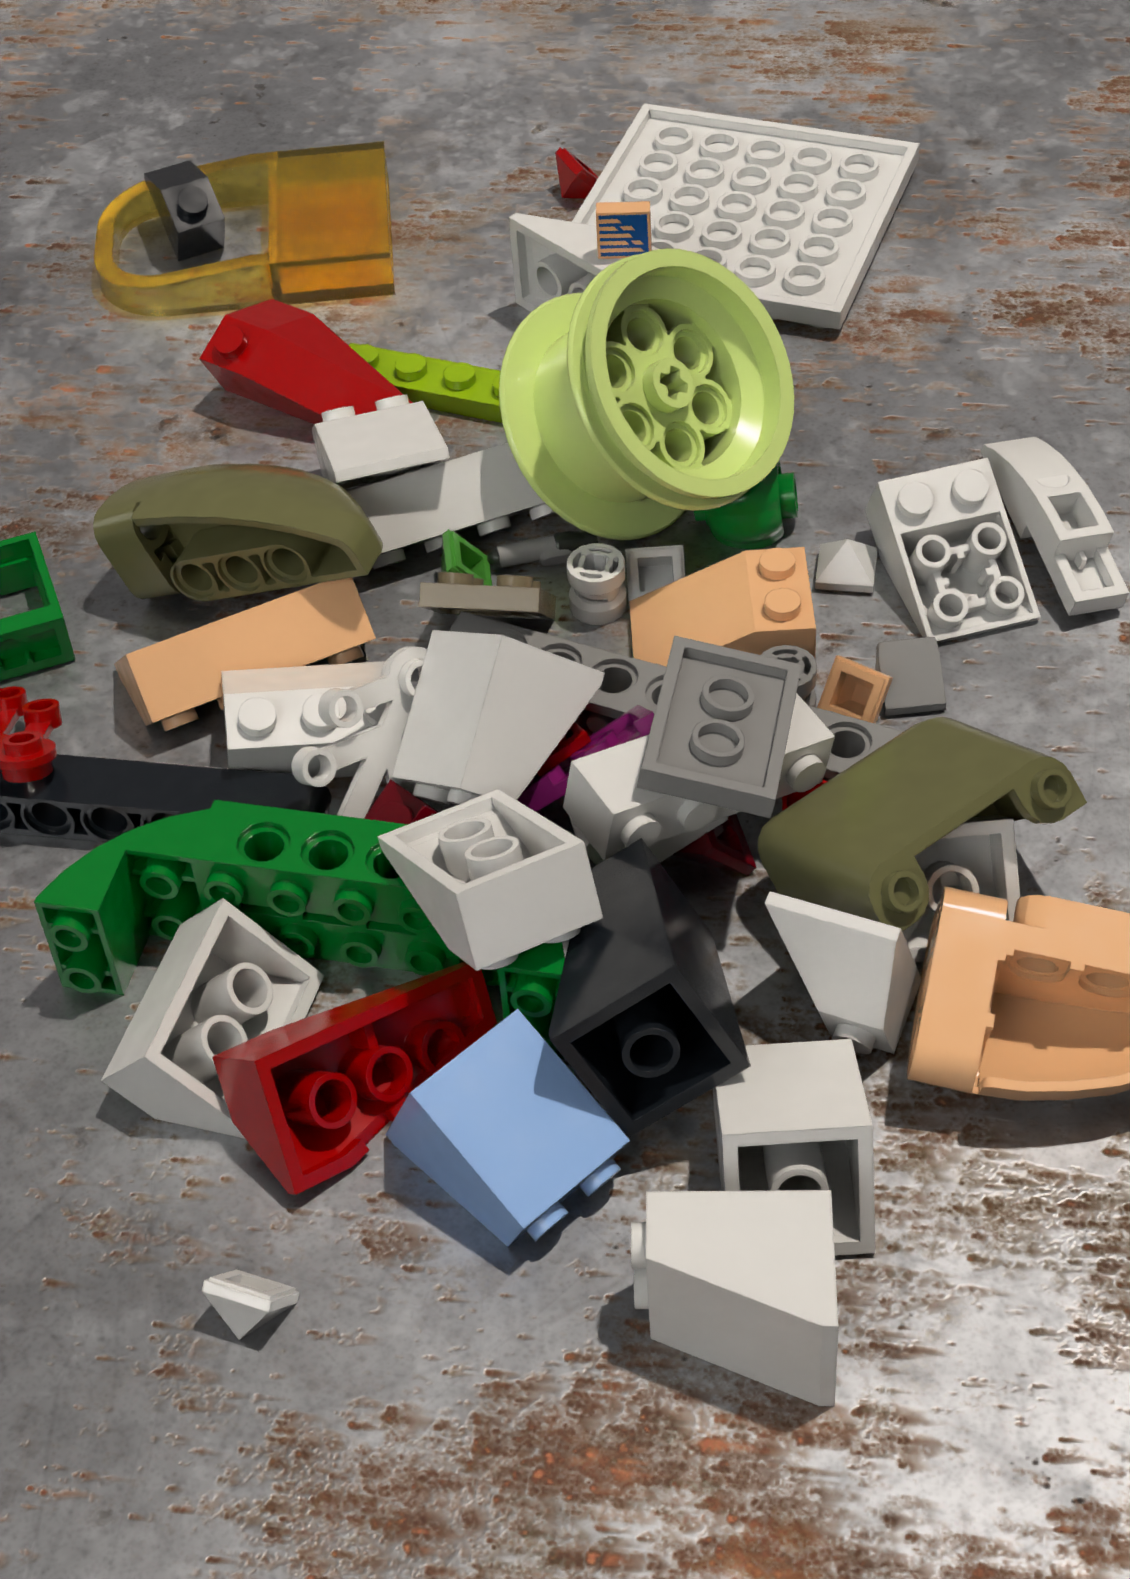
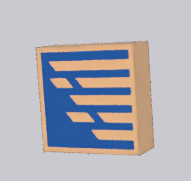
M650 201L596 203L598 259L626 258L652 251Z

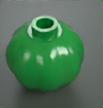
M778 461L772 471L743 496L718 508L694 511L695 520H706L707 526H709L716 540L726 546L738 549H761L770 546L785 535L782 519L798 518L795 473H782L780 461Z

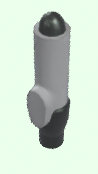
M585 531L558 532L551 536L496 546V549L488 554L487 560L491 565L499 566L500 568L540 561L543 566H553L567 562V558L572 551L580 546L598 543V538Z

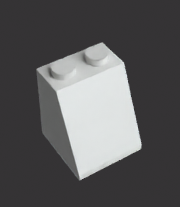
M432 630L392 777L415 784L413 796L450 806V803L459 805L497 789L517 800L600 688L605 673L504 635Z
M852 1039L745 1045L751 1066L713 1088L721 1191L831 1190L835 1256L875 1253L873 1125Z
M831 1190L646 1192V1222H631V1266L634 1269V1308L649 1309L651 1339L815 1405L835 1406L839 1325Z

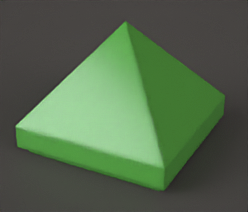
M448 529L442 534L441 572L473 574L474 578L484 579L483 585L492 586L490 563L487 560V555L454 531Z

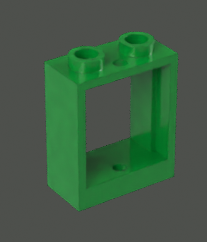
M36 532L0 541V596L37 586L43 604L41 608L0 619V681L76 660L64 616Z

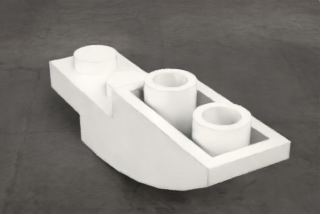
M1037 437L983 444L982 456L983 458L988 457L999 493L1020 539L1033 538L1068 616L1123 607L1129 591L1108 549V544L1114 531L1095 496L1075 468L1062 454Z

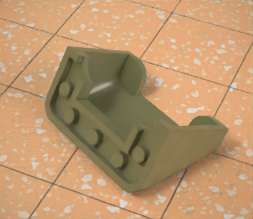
M936 717L914 724L771 818L762 827L758 837V853L766 872L779 894L898 927L903 932L919 920L925 913L929 902V886L925 874L915 858L916 855L972 817L1001 815L1013 818L1014 821L1027 819L1034 824L1047 825L1065 819L1085 805L1087 801L1071 772L1057 759L952 718Z

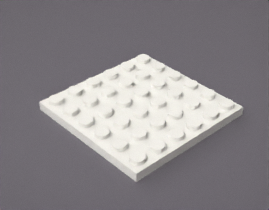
M644 103L572 222L596 226V203L650 201L651 237L654 247L658 249L669 248L692 251L720 263L751 289L763 304L772 320L779 319L809 324L816 328L840 330L919 161L920 143Z

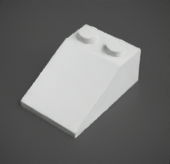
M515 213L509 217L516 303L530 312L555 297L565 294L583 293L587 285L599 272L610 264L622 259H598L597 229L594 225ZM652 245V250H658V248Z
M407 394L375 401L377 411L355 415L354 406L322 412L323 422L314 424L312 427L322 477L342 486L344 489L383 481L445 462L450 458L448 447L424 402L419 401L409 404Z
M499 789L377 836L381 850L448 949L476 971L505 967L513 963L518 958L519 953L542 943H559L569 940L579 934L581 927L603 918L584 841Z

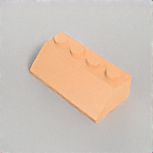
M352 577L312 585L125 654L114 663V666L145 725L148 726L161 721L164 731H168L199 719L195 707L217 700L220 709H224L221 671L307 666L327 658L329 665L345 664L363 657L360 645L372 641L376 637Z

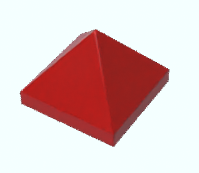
M559 147L555 155L562 198L586 199L598 176L590 167L567 149Z

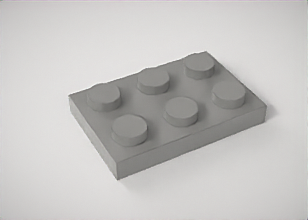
M674 636L640 769L637 788L771 818L776 801L802 664Z

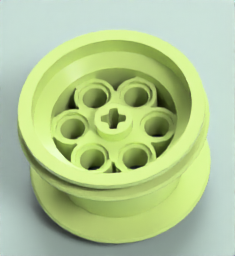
M666 248L622 258L599 272L587 285L583 293H572L555 297L530 312L517 327L506 348L500 372L499 401L502 423L513 457L522 474L542 501L565 521L592 535L613 540H636L661 532L677 521L686 510H709L729 504L762 481L778 463L789 440L794 415V386L789 359L781 336L769 313L751 289L730 270L706 256L692 251Z

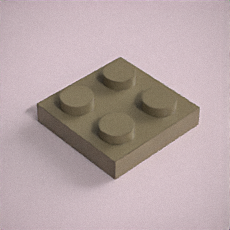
M439 572L437 583L420 582L419 607L440 614L459 615L463 611L478 616L555 620L556 596L541 589V582L533 581V577L497 575L496 586L483 585L484 579L474 578L473 574Z

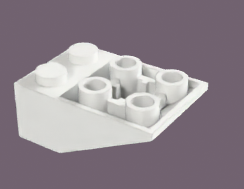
M988 457L877 482L865 507V512L881 562L922 637H935L938 644L1037 621L1041 618Z

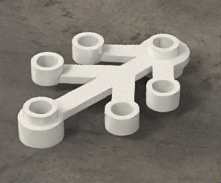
M418 646L403 647L386 660L380 677L349 689L332 688L321 696L318 704L320 718L325 724L339 728L353 727L361 719L363 710L387 702L377 725L321 748L303 747L293 757L292 773L295 779L302 784L314 787H323L333 780L336 770L361 761L337 815L364 819L384 775L387 784L391 779L413 794L415 784L393 778L392 774L400 749L402 734L406 727L416 688L414 689L411 684V675L418 668L420 677L427 652L426 648ZM343 697L347 708L343 717L338 719L335 714V704L338 699ZM314 756H317L320 760V770L312 778L308 772V764Z

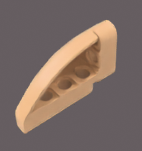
M945 886L933 916L921 973L922 980L918 990L909 1048L907 1080L970 1094L1016 1101H1064L1109 1096L1130 1090V913L1057 897L1027 895L1017 900L1013 922L1005 920L1008 904L1006 899Z

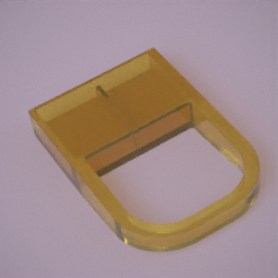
M384 141L255 153L197 166L208 176L221 209L269 204L268 252L264 254L248 255L159 275H135L119 268L120 247L125 236L139 224L159 216L145 180L130 187L116 197L103 211L97 225L94 263L101 291L113 305L133 314L157 317L240 310L269 299L292 305L395 295L390 186Z

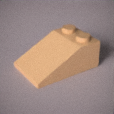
M805 547L745 550L629 601L633 658L667 667L674 636L758 655L775 646L792 645L807 650L815 658L816 624Z

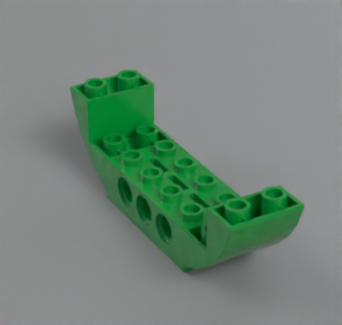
M214 800L210 809L160 819L131 829L94 848L63 870L34 901L62 987L73 988L79 992L89 994L102 992L124 996L149 936H159L172 941L181 923L222 898L303 959L316 958L350 963L362 968L381 967L409 971L421 976H426L464 961L448 949L380 848L377 836L408 825L402 823ZM562 942L542 943L518 954V958L513 963L505 967L492 970L481 969L486 985L500 986L503 1018L505 1019L516 1009H519L560 1059H565L550 1041L549 1028L565 961Z

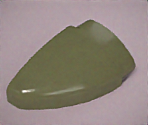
M212 464L140 478L122 486L110 495L97 510L93 522L94 535L99 547L130 592L142 600L183 593L197 601H212L368 575L383 549V542L364 510L342 486L301 469L276 465Z

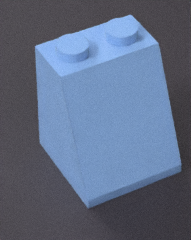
M516 1009L411 1091L385 1134L394 1146L507 1247L526 1232L530 1234L535 1242L543 1237L569 1213L561 1203L578 1188H581L590 1197L621 1170L613 1159L630 1141L519 1009Z

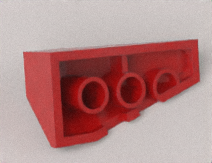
M274 299L226 314L199 358L226 391L312 424L323 422L321 413L325 411L354 406L355 415L377 411L375 401L404 395L313 313Z
M462 962L273 1029L214 1055L212 1058L233 1124L287 1193L297 1195L353 1167L369 1151L366 1145L390 1121L395 1119L409 1093L490 1031L497 1024L482 970L476 971L466 962Z

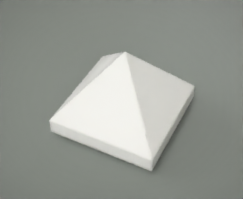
M850 539L820 544L815 589L873 593L878 548Z
M240 1270L229 1271L204 1280L201 1290L239 1340L295 1305L300 1292L295 1291V1287Z

